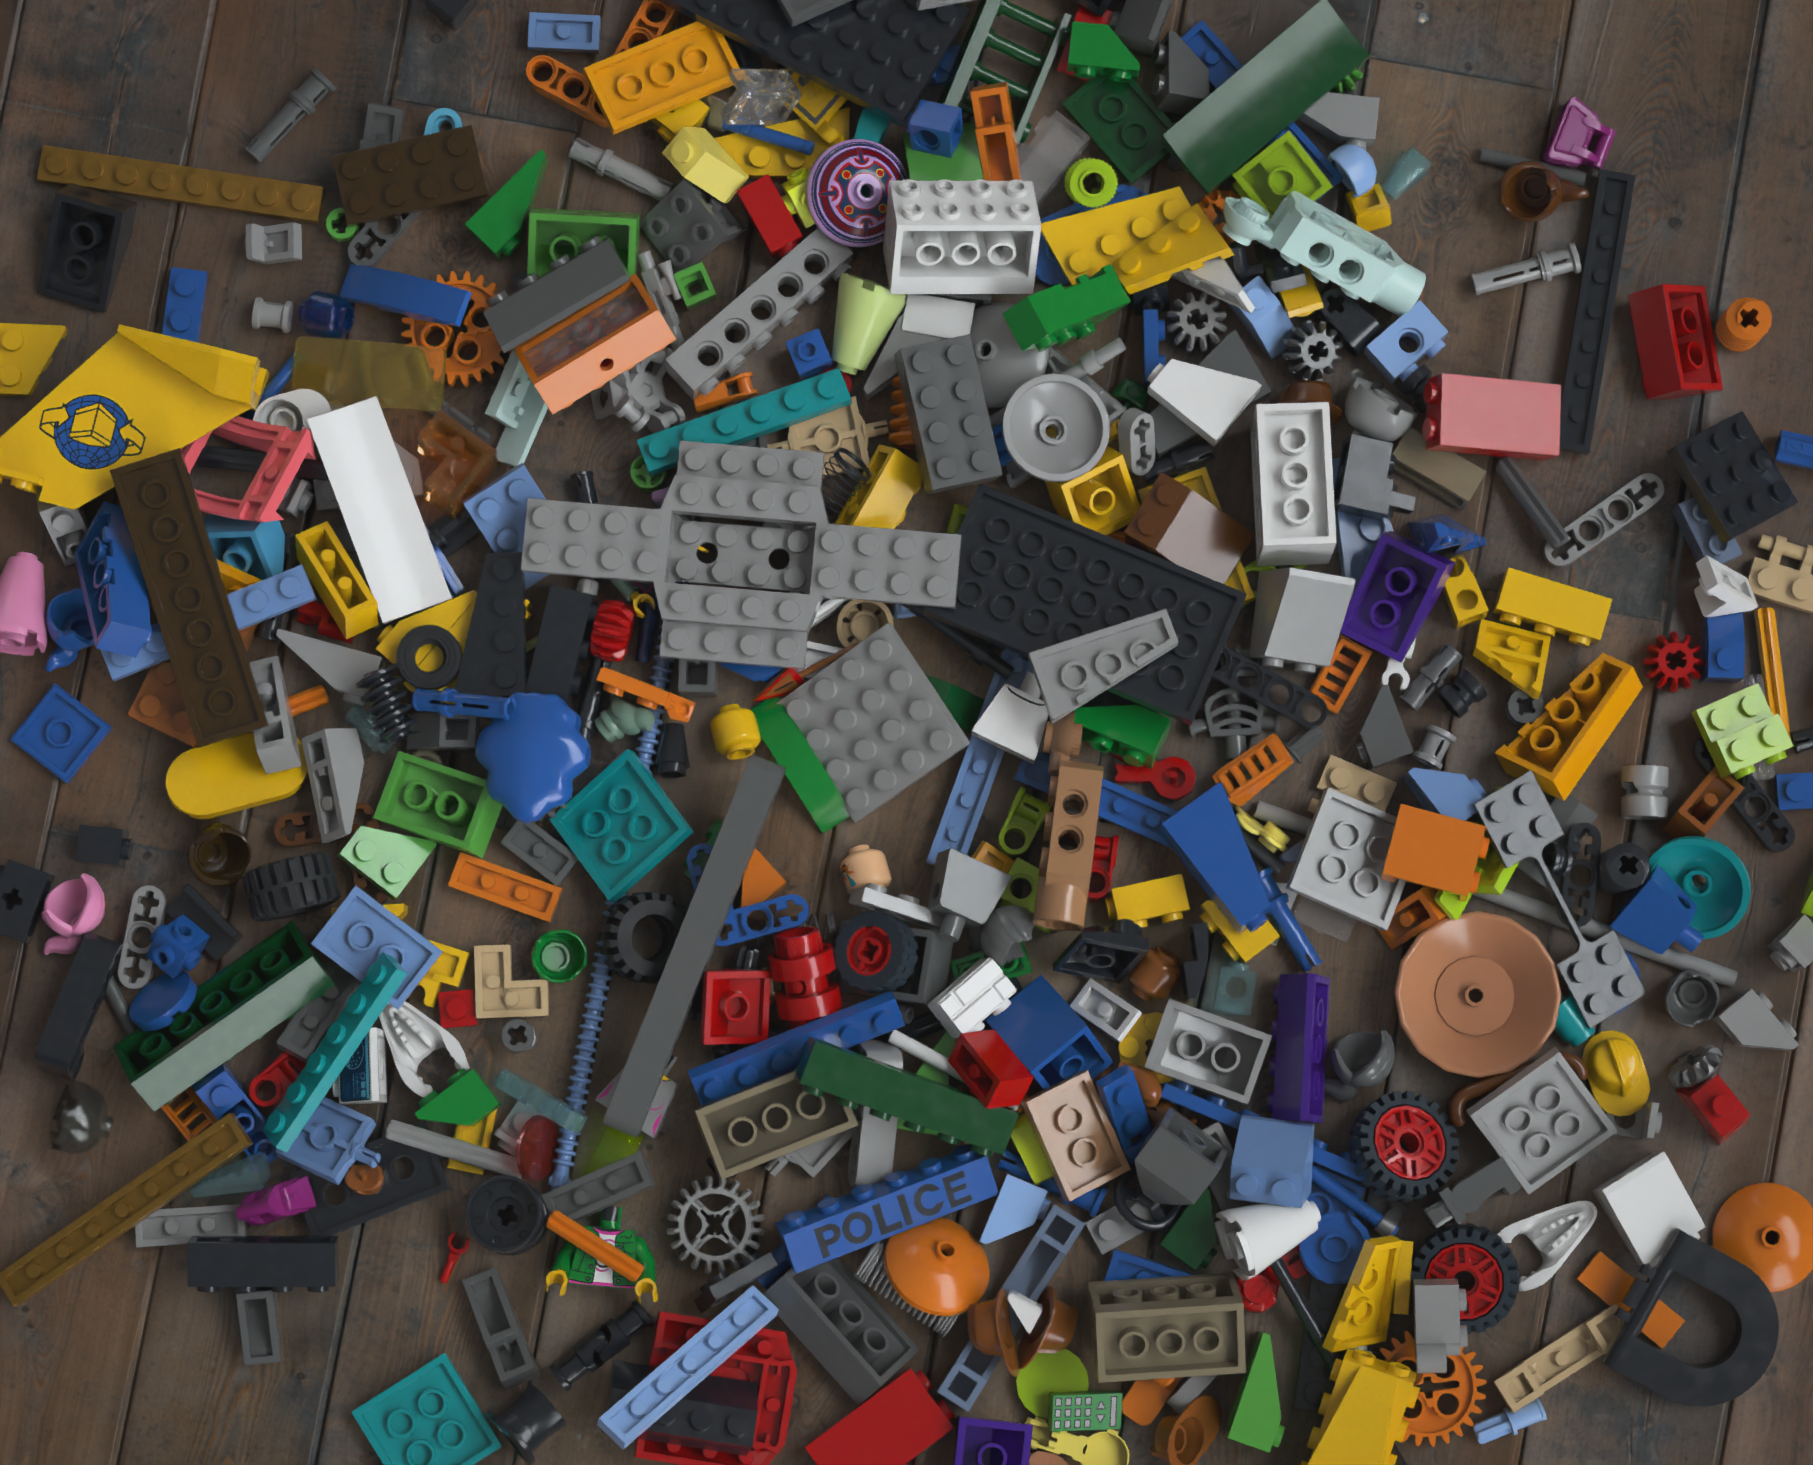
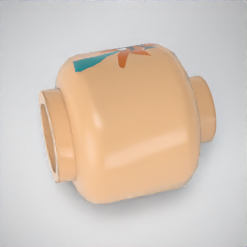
M866 844L851 848L848 851L849 855L840 864L845 888L850 895L852 889L865 887L867 883L886 888L892 880L884 853L877 849H870L869 845Z

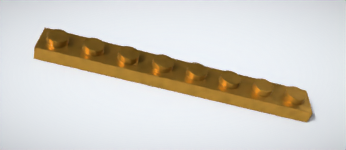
M47 145L42 147L37 180L40 183L67 186L72 183L100 192L319 224L325 192L322 186Z
M235 1113L227 1114L1 1271L0 1286L12 1306L19 1307L251 1146L253 1142Z

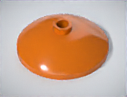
M1757 1183L1743 1187L1729 1196L1719 1208L1712 1227V1246L1751 1269L1765 1283L1770 1292L1789 1289L1801 1282L1813 1269V1208L1798 1192L1780 1184ZM1770 1230L1777 1234V1241L1772 1245L1768 1244L1765 1240V1235Z
M939 1217L889 1237L885 1246L884 1268L889 1282L903 1300L920 1311L937 1316L961 1314L967 1311L969 1305L978 1303L987 1289L990 1269L984 1249L973 1234L950 1219Z

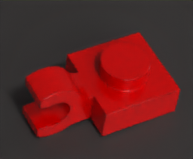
M312 601L299 606L298 622L305 625L319 624V634L346 643H353L355 636L349 639L344 637L326 605Z

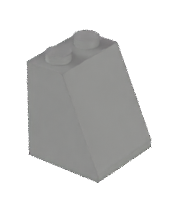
M1291 567L1259 572L1249 658L1261 659L1262 666L1271 668H1283V663L1294 665V671L1313 674L1316 668L1329 667L1355 587V579Z

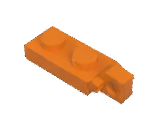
M607 667L600 669L596 679L604 682L602 689L612 694L623 697L624 692L627 691L638 696L636 701L638 704L654 710L657 709L658 704L664 706L670 719L688 723L696 705L694 701Z

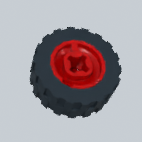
M866 911L862 912L859 916L852 917L850 922L844 924L841 928L842 931L835 941L837 942L836 949H834V956H836L835 964L836 969L841 973V978L848 981V985L853 988L876 994H883L891 990L893 992L897 990V987L903 986L907 982L906 979L909 975H912L913 967L918 959V956H916L918 945L914 940L915 935L913 931L907 927L908 924L898 920L897 917L878 911H873V913Z

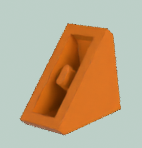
M756 848L743 876L741 908L770 900L787 885L781 875ZM758 910L751 912L748 918L752 917Z

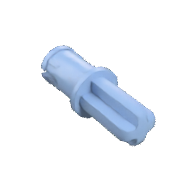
M1537 1398L1515 1413H1512L1507 1407L1503 1408L1502 1413L1475 1423L1473 1431L1478 1442L1484 1444L1509 1433L1517 1435V1430L1539 1421L1547 1420V1416L1540 1399Z

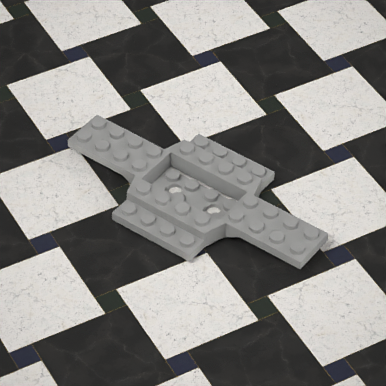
M680 441L677 475L675 474L660 509L528 498L521 571L654 584L663 620L660 657L805 670L808 633L823 599H848L955 609L962 536L959 534L829 524L822 495L825 459L823 452ZM679 515L810 525L814 527L809 531L698 522L682 520ZM705 543L715 545L718 550L716 560L709 564L702 563L697 557L698 547ZM777 549L785 550L790 557L787 567L781 570H776L769 564L770 554ZM677 582L697 583V584H709V585H720V586H732V587H744V588H756V589H767V590H779V591H791V592H803L804 594L784 593V592H773V591H761V590H749V589H737V588H726V587H714V586H702V585H690V584H679V583H677Z

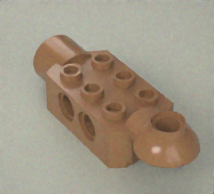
M1072 711L1053 724L1051 721L1046 722L1043 753L1050 754L1048 774L1051 776L1047 806H1054V812H1046L1043 841L1050 842L1049 848L1042 847L1038 875L1041 878L1038 879L1033 923L1043 928L1060 931H1080L1084 929L1104 766H1097V764L1069 761L1070 757L1079 758L1083 724L1074 723L1075 711ZM1073 808L1079 811L1080 813L1077 815H1070L1067 812H1065V810ZM1068 843L1076 849L1067 851L1061 848L1060 845Z

